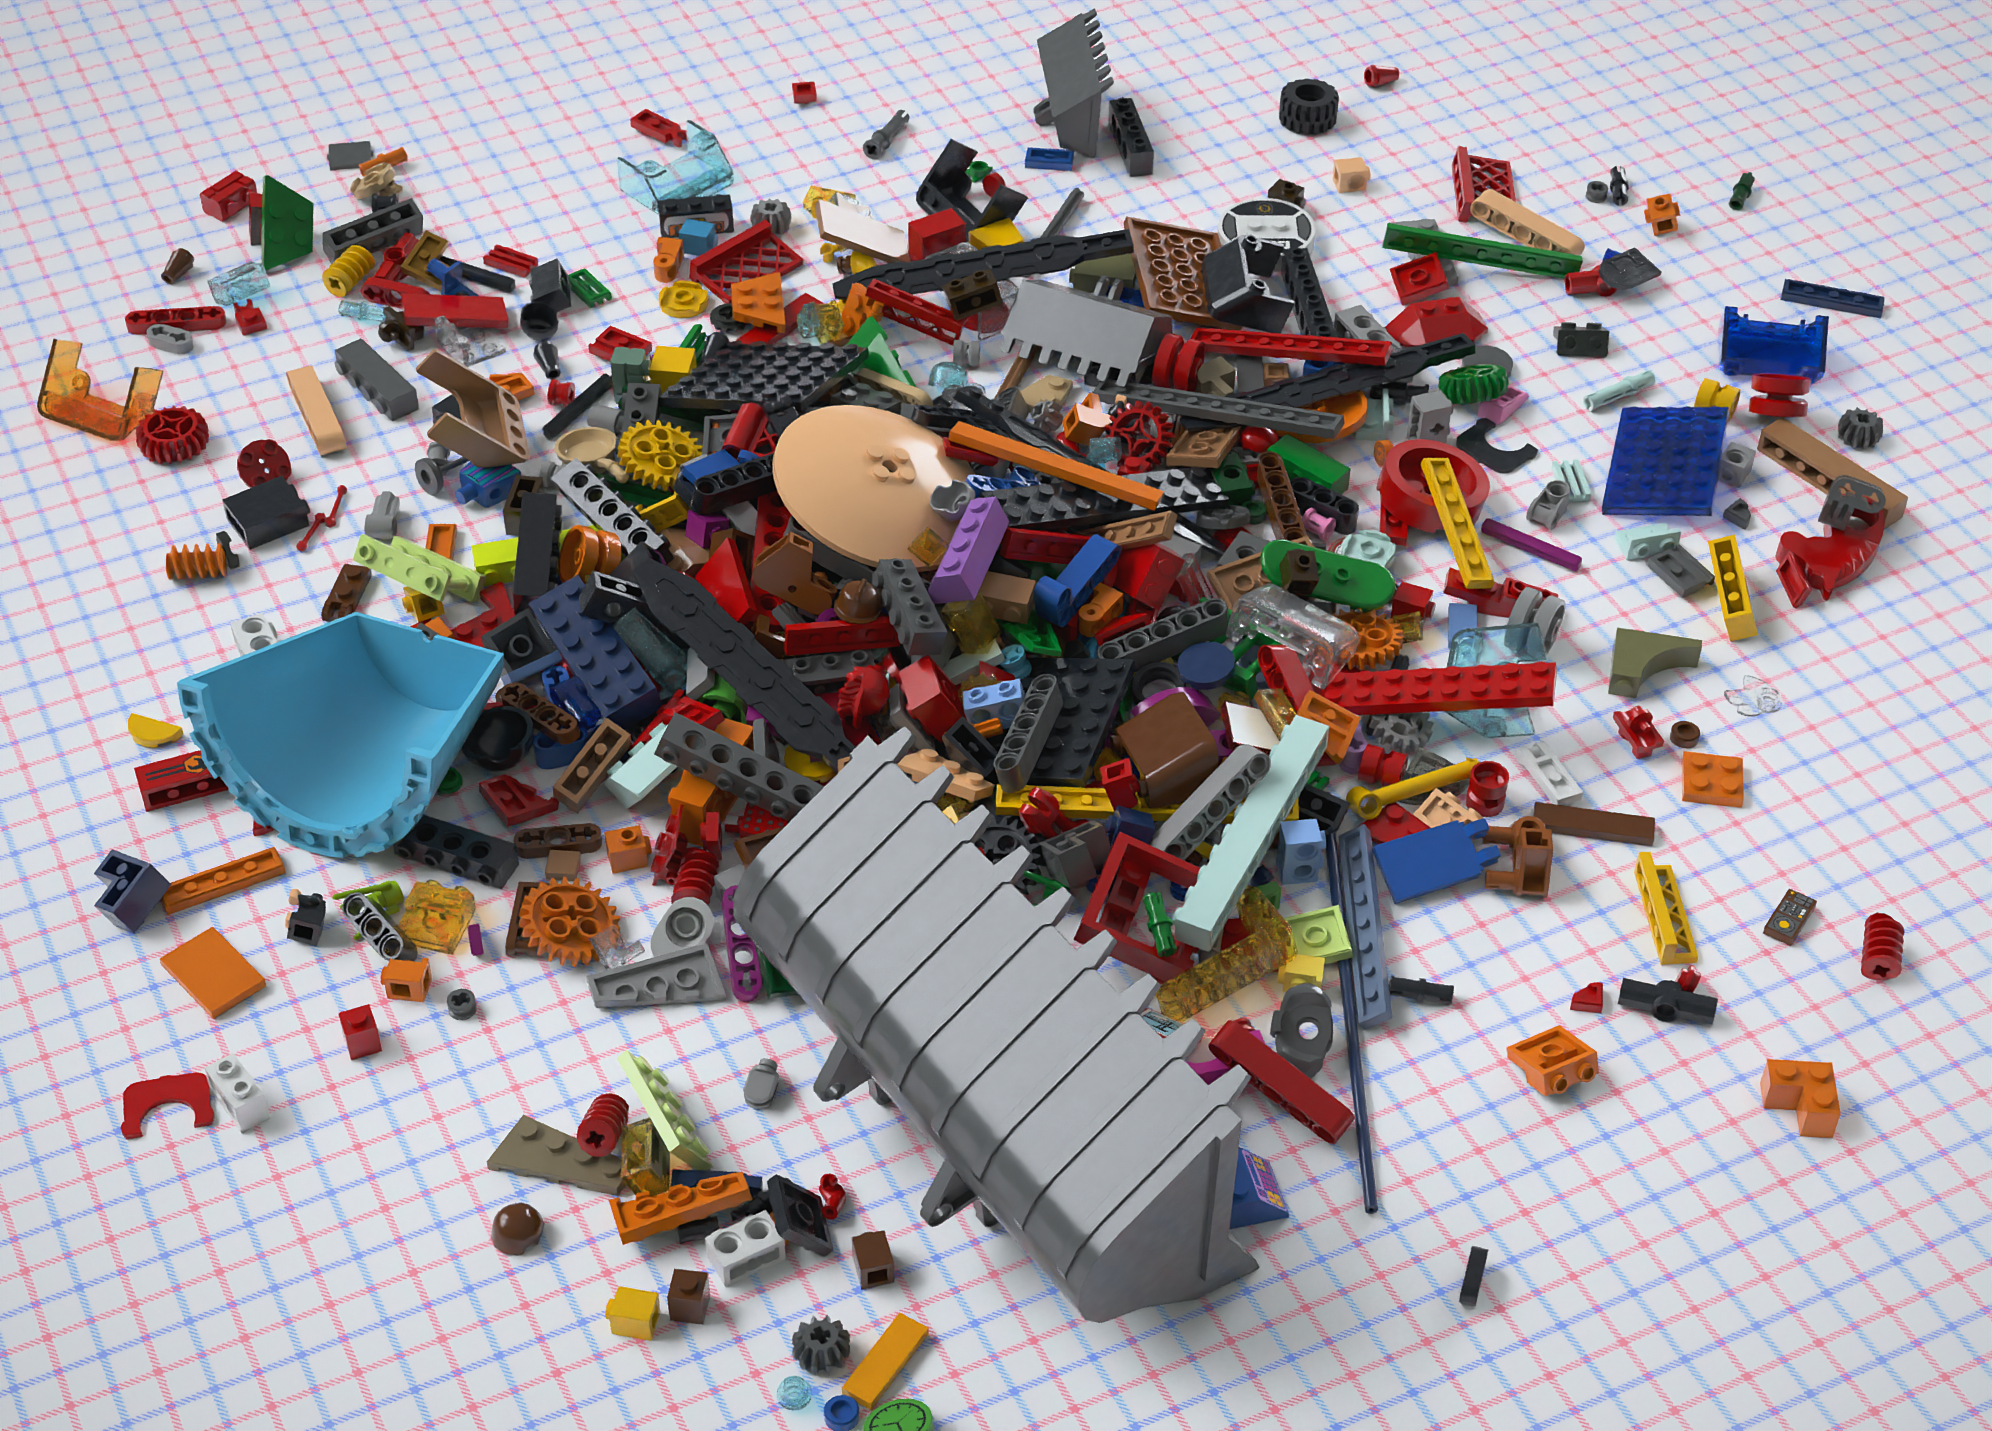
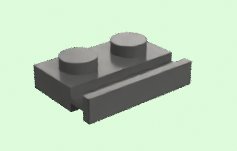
M1680 544L1674 550L1667 549L1648 558L1647 566L1681 598L1704 589V586L1707 584L1710 586L1714 584L1715 576Z

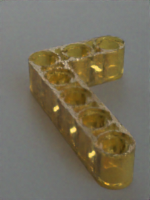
M1247 886L1236 904L1239 919L1251 935L1162 984L1155 996L1160 1011L1164 1016L1183 1022L1289 963L1297 956L1298 949L1291 926L1257 887Z

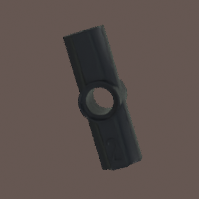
M1628 978L1622 979L1618 998L1619 1005L1651 1011L1653 1017L1662 1022H1674L1678 1018L1710 1025H1713L1718 998L1684 991L1679 983L1672 980H1663L1655 985Z

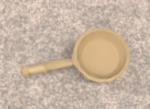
M583 427L567 432L555 442L554 451L559 460L562 461V464H568L577 458L583 465L589 463L596 473L601 474L608 470L620 483H626L629 479V474L625 473V470L615 461L617 437L608 429Z

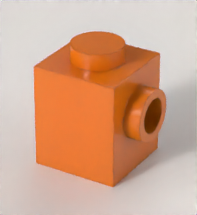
M640 825L604 832L606 851L612 874L648 867L647 854L652 853L649 836L643 837Z

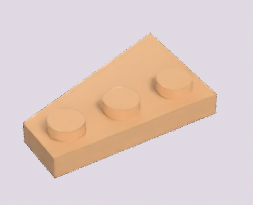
M922 749L919 752L906 755L897 764L903 772L912 774L911 780L915 782H920L944 765L955 776L945 792L973 802L989 797L993 792L994 784L984 780L982 775L961 768L959 763L942 758L932 749Z

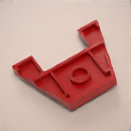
M501 581L479 592L480 600L490 610L451 629L450 631L453 633L455 640L483 647L482 635L516 616ZM430 618V619H427V620L418 622V623H416V624H414V625H412V626H410V627L416 628L420 623H423V624L425 625L426 623L430 622L432 619Z

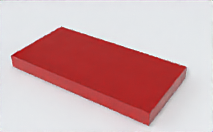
M401 293L402 311L405 325L508 328L509 319L503 297Z
M727 537L697 573L695 579L717 599V603L732 618L746 626L757 613V609L736 542Z

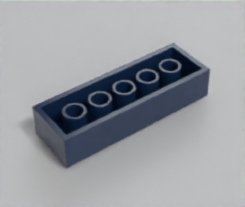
M576 575L533 600L529 605L539 625L555 649L559 651L563 661L602 719L608 718L613 723L620 725L623 730H626L658 711L663 702L656 687L612 623L599 619H590L581 613L579 596L585 584L579 575Z

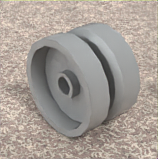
M1525 587L1519 595L1509 617L1504 637L1505 645L1521 649L1527 644L1529 654L1545 658L1560 630L1565 614V600L1549 596L1543 601L1541 591Z

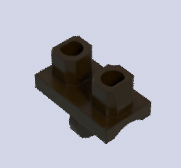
M390 306L384 307L383 312L386 319L385 322L379 324V338L384 342L394 340L406 351L414 350V341L424 338V326L405 325L403 311L396 312Z

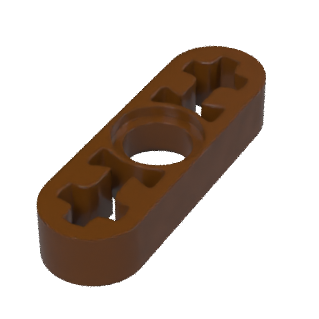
M583 823L523 829L515 834L513 842L517 846L520 858L532 859L549 857L550 850L577 851L580 854L593 853L602 846V834L600 827L596 824ZM557 837L566 839L562 844L550 843L552 839Z

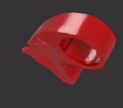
M1863 495L1867 499L1868 504L1871 505L1874 500ZM1854 508L1851 516L1863 520L1870 526L1865 528V530H1853L1852 527L1846 526L1845 530L1842 531L1824 524V537L1813 536L1807 538L1799 532H1784L1780 537L1775 558L1780 564L1787 553L1792 551L1798 558L1811 587L1820 590L1823 599L1828 601L1834 588L1852 582L1867 570L1873 562L1884 533L1885 520L1883 510L1876 513H1868Z

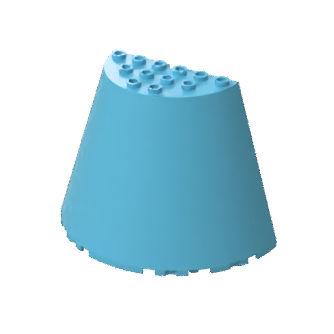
M355 612L183 678L177 682V689L184 719L190 718L194 730L189 734L194 745L201 751V759L214 779L220 776L228 786L229 792L237 797L234 803L243 812L250 813L254 821L263 825L264 828L271 826L280 832L277 835L278 838L298 848L330 857L344 858L348 854L362 857L370 852L378 853L401 840L421 819L494 692L502 674L504 653L440 635H435L433 640H428L422 630Z

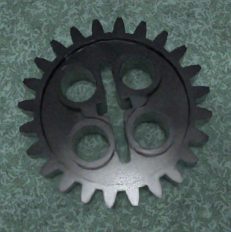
M993 817L990 825H988L974 845L977 848L981 847L984 849L985 856L994 865L1023 845L1034 856L1026 871L1041 875L1042 872L1038 865L1043 864V859L1040 855L1042 852L1035 835L1031 834L1025 826L1021 828L1018 820H1015L1010 825L1007 817H1004L1001 823L998 824L996 818ZM1013 846L1012 849L1005 851L1008 847ZM1022 876L1014 886L1021 893L1029 895L1026 886H1036L1037 883Z

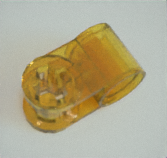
M835 300L825 304L810 302L808 305V318L813 326L818 343L822 345L829 340H840L844 329V322L837 302Z

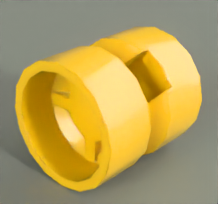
M1704 378L1695 399L1694 410L1706 414L1713 411L1715 417L1730 421L1738 405L1741 389L1727 384L1721 387L1720 382Z

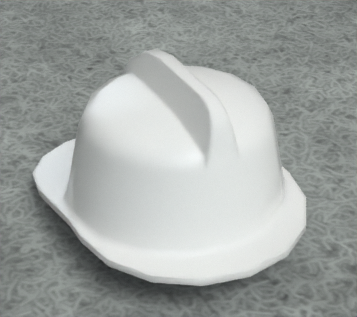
M684 897L675 901L667 909L653 931L650 939V949L653 956L657 957L705 944L714 927V916L710 907L704 901L694 897Z

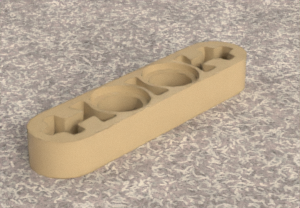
M865 368L853 375L858 383L868 384L871 389L878 392H888L893 395V398L901 400L902 403L933 406L932 399L928 393L914 386Z

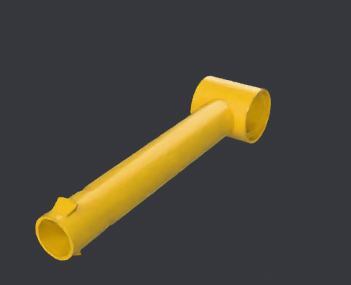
M1466 757V761L1373 791L1362 786H1356L1347 793L1346 801L1351 804L1349 807L1351 811L1364 819H1373L1380 814L1382 806L1470 778L1473 766L1479 763L1477 758ZM1367 798L1365 806L1361 808V802Z

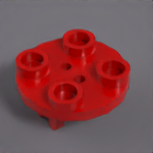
M273 439L252 441L242 448L237 457L239 477L249 488L283 476L287 481L292 473L288 454Z

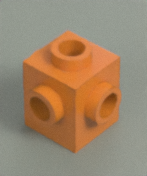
M1671 193L1647 198L1648 209H1644L1646 224H1652L1654 236L1677 231L1676 217L1681 215L1678 201H1672Z

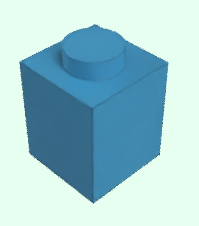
M686 219L678 232L679 239H683L685 254L700 256L718 244V234H715V223Z

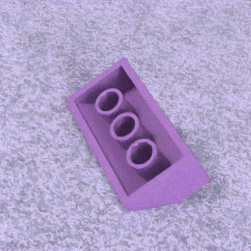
M996 496L976 498L970 501L927 592L933 604L975 600L1009 524V520Z

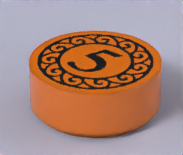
M1379 440L1374 444V459L1379 467H1383L1386 456L1393 447L1389 440Z

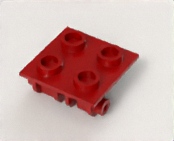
M682 804L675 815H669L665 825L666 832H660L656 840L655 849L659 850L658 855H655L650 868V872L654 873L653 886L656 885L659 879L665 880L669 885H675L682 853L688 844L686 835L679 832L684 806Z

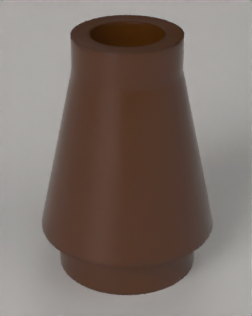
M183 248L172 251L165 269L160 275L161 279L167 284L172 285L178 278L193 268V255Z

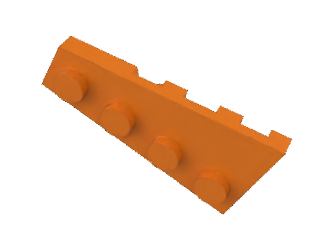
M741 1171L700 1180L697 1187L693 1188L683 1186L682 1184L670 1186L667 1193L651 1196L650 1191L637 1193L635 1196L636 1200L621 1202L620 1197L608 1199L622 1244L625 1245L631 1242H640L646 1237L662 1231L673 1230L679 1225L696 1219L707 1218L715 1212L738 1207L743 1202L752 1200V1197Z

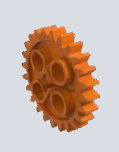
M1339 609V614H1329V618L1321 616L1320 622L1315 621L1314 628L1311 629V647H1314V653H1319V659L1327 658L1328 664L1337 662V667L1339 668L1346 664L1350 670L1354 666H1358L1363 670L1364 665H1369L1374 669L1375 663L1384 666L1386 660L1394 661V656L1400 655V650L1403 648V630H1400V624H1394V618L1386 619L1385 613L1377 616L1376 610L1365 613L1361 612V610L1356 612L1350 609V612L1346 613L1344 610Z
M563 877L561 884H558L554 878L550 879L549 885L541 881L538 889L532 887L529 896H525L519 912L521 918L518 924L519 927L524 928L522 937H530L529 947L539 946L537 955L547 952L549 954L548 961L551 962L557 957L561 966L565 964L566 960H570L573 967L577 966L578 960H581L586 966L589 965L591 958L599 962L602 954L607 956L611 947H614L620 931L618 926L620 916L615 915L617 907L608 906L611 898L609 896L601 898L600 893L602 889L600 888L591 891L590 882L586 883L584 887L580 886L579 878H576L573 884H569L566 877Z

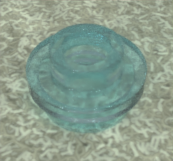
M788 1376L782 1380L777 1388V1401L787 1410H800L811 1401V1386L800 1376ZM792 1393L799 1394V1396L791 1397L789 1395Z

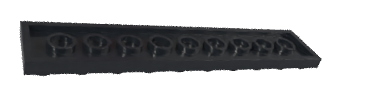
M1201 467L1122 475L1121 477L1164 491L1162 500L1155 510L1066 481L980 492L978 497L988 498L996 496L1009 520L1007 528L1035 531L1129 520L1166 511H1172L1176 514L1224 508L1229 501V498L1221 493V488Z

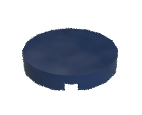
M1202 642L1194 644L1183 651L1179 656L1177 668L1180 679L1184 683H1189L1192 688L1197 690H1210L1224 685L1225 680L1229 677L1231 679L1235 673L1236 664L1232 651L1225 645L1216 642Z

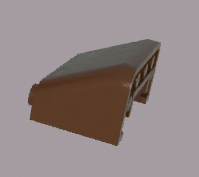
M1184 692L1168 695L1115 728L1113 735L1109 737L1111 751L1116 753L1119 758L1126 757L1128 752L1140 772V780H1137L1140 791L1137 794L1139 798L1144 799L1149 809L1184 803L1218 768L1216 741Z

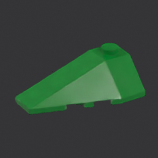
M873 316L867 318L847 344L868 347L869 358L851 373L855 375L865 368L917 388L909 372L901 370L898 360L899 355L896 350L890 351L885 341L888 340V336Z
M1032 610L1027 625L994 618L1011 644L1021 645L1026 654L1039 653L1061 657L1062 651L1051 623L1037 616L1036 610Z

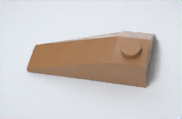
M677 525L655 533L657 536L662 533L672 545L668 549L674 556V559L667 566L678 572H684L695 579L697 573L709 559L710 548H702L685 536L686 530Z

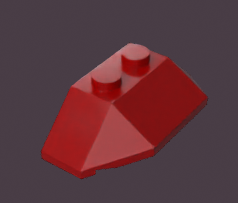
M1460 297L1411 303L1385 326L1387 332L1404 347L1419 346L1464 333L1475 343L1483 334L1488 333V327L1481 314Z

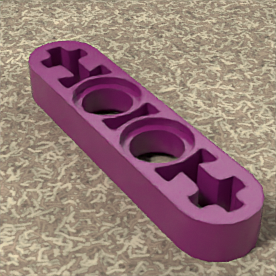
M734 885L725 890L722 898V913L733 994L737 999L749 1002L756 999L760 993L762 985L761 971L754 943L746 934L737 935L731 929V926L737 923L733 917V901H731L738 885ZM739 951H746L751 955L752 960L749 963L743 964L738 962L734 955ZM749 972L748 983L752 986L751 991H746L745 987L742 986L743 973Z

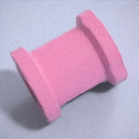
M1309 508L1302 517L1305 530L1319 535V538L1323 541H1326L1332 535L1336 526L1334 518L1330 517L1327 519L1317 514L1314 508Z

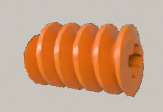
M206 543L204 551H201L199 545L195 544L193 552L189 551L187 544L183 545L181 552H178L176 545H172L170 553L166 554V574L169 580L174 578L175 573L178 579H184L186 572L190 579H195L197 573H199L202 579H205L209 572L213 578H217L220 571L224 578L227 576L226 554L221 543H217L215 551H212L209 543Z

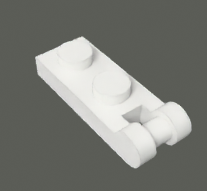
M1545 741L1534 743L1533 747L1530 748L1524 746L1515 750L1517 762L1525 766L1552 804L1565 806L1582 800L1583 791Z

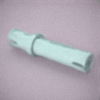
M1648 369L1635 376L1623 377L1622 381L1585 395L1583 397V404L1587 410L1592 411L1624 396L1636 395L1641 389L1655 384V375Z

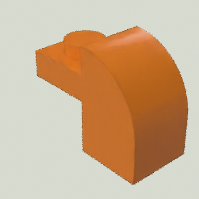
M1089 392L1081 404H1074L1062 421L1066 439L1082 445H1093L1098 441L1105 431V426L1111 423L1109 419L1111 415L1102 412L1099 395Z

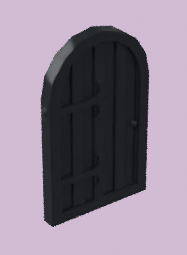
M1636 247L1606 259L1601 263L1598 270L1600 278L1606 284L1621 290L1634 288L1660 276L1662 273Z

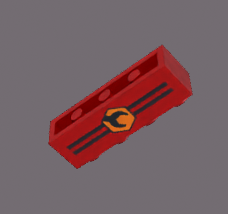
M200 750L134 767L146 812L229 789L220 776L214 779L201 759L202 754Z

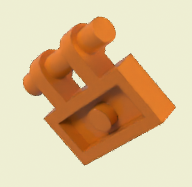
M861 283L852 284L837 328L847 336L855 334L867 318L873 316L877 322H880L883 316L882 309L884 304L865 296L867 288Z

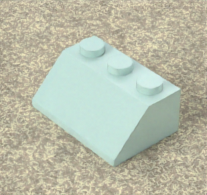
M661 722L649 733L652 737L650 741L645 745L640 741L628 752L631 756L630 759L624 764L619 760L607 771L610 777L603 783L626 809L644 798L677 767L654 755L668 724L665 726Z

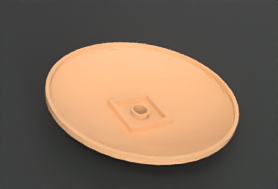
M856 405L830 406L800 416L785 429L778 441L773 456V476L777 491L792 516L812 536L832 550L850 559L876 568L880 559H911L917 572L938 569L944 556V550L951 541L961 520L948 521L940 517L930 506L931 494L938 485L949 487L952 485L953 479L965 481L968 475L976 474L967 461L947 457L942 441L943 438L928 428L886 410Z

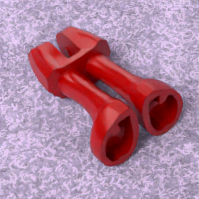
M1034 787L1027 796L1028 800L1035 807L1029 804H1022L1018 811L1026 829L1033 834L1040 833L1045 840L1058 835L1051 827L1053 823L1063 833L1090 821L1088 819L1075 821L1068 819L1060 810L1057 798L1037 787Z

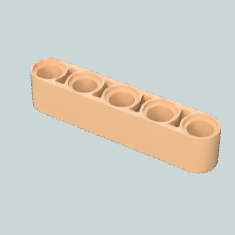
M1487 189L1471 204L1470 210L1475 218L1527 247L1579 256L1585 250V244L1579 236L1494 190Z
M309 365L286 371L290 390L319 455L322 456L347 449L343 431L313 366Z

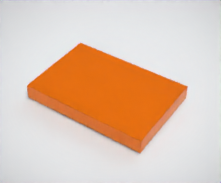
M213 926L159 958L161 966L212 1019L267 986L265 978Z

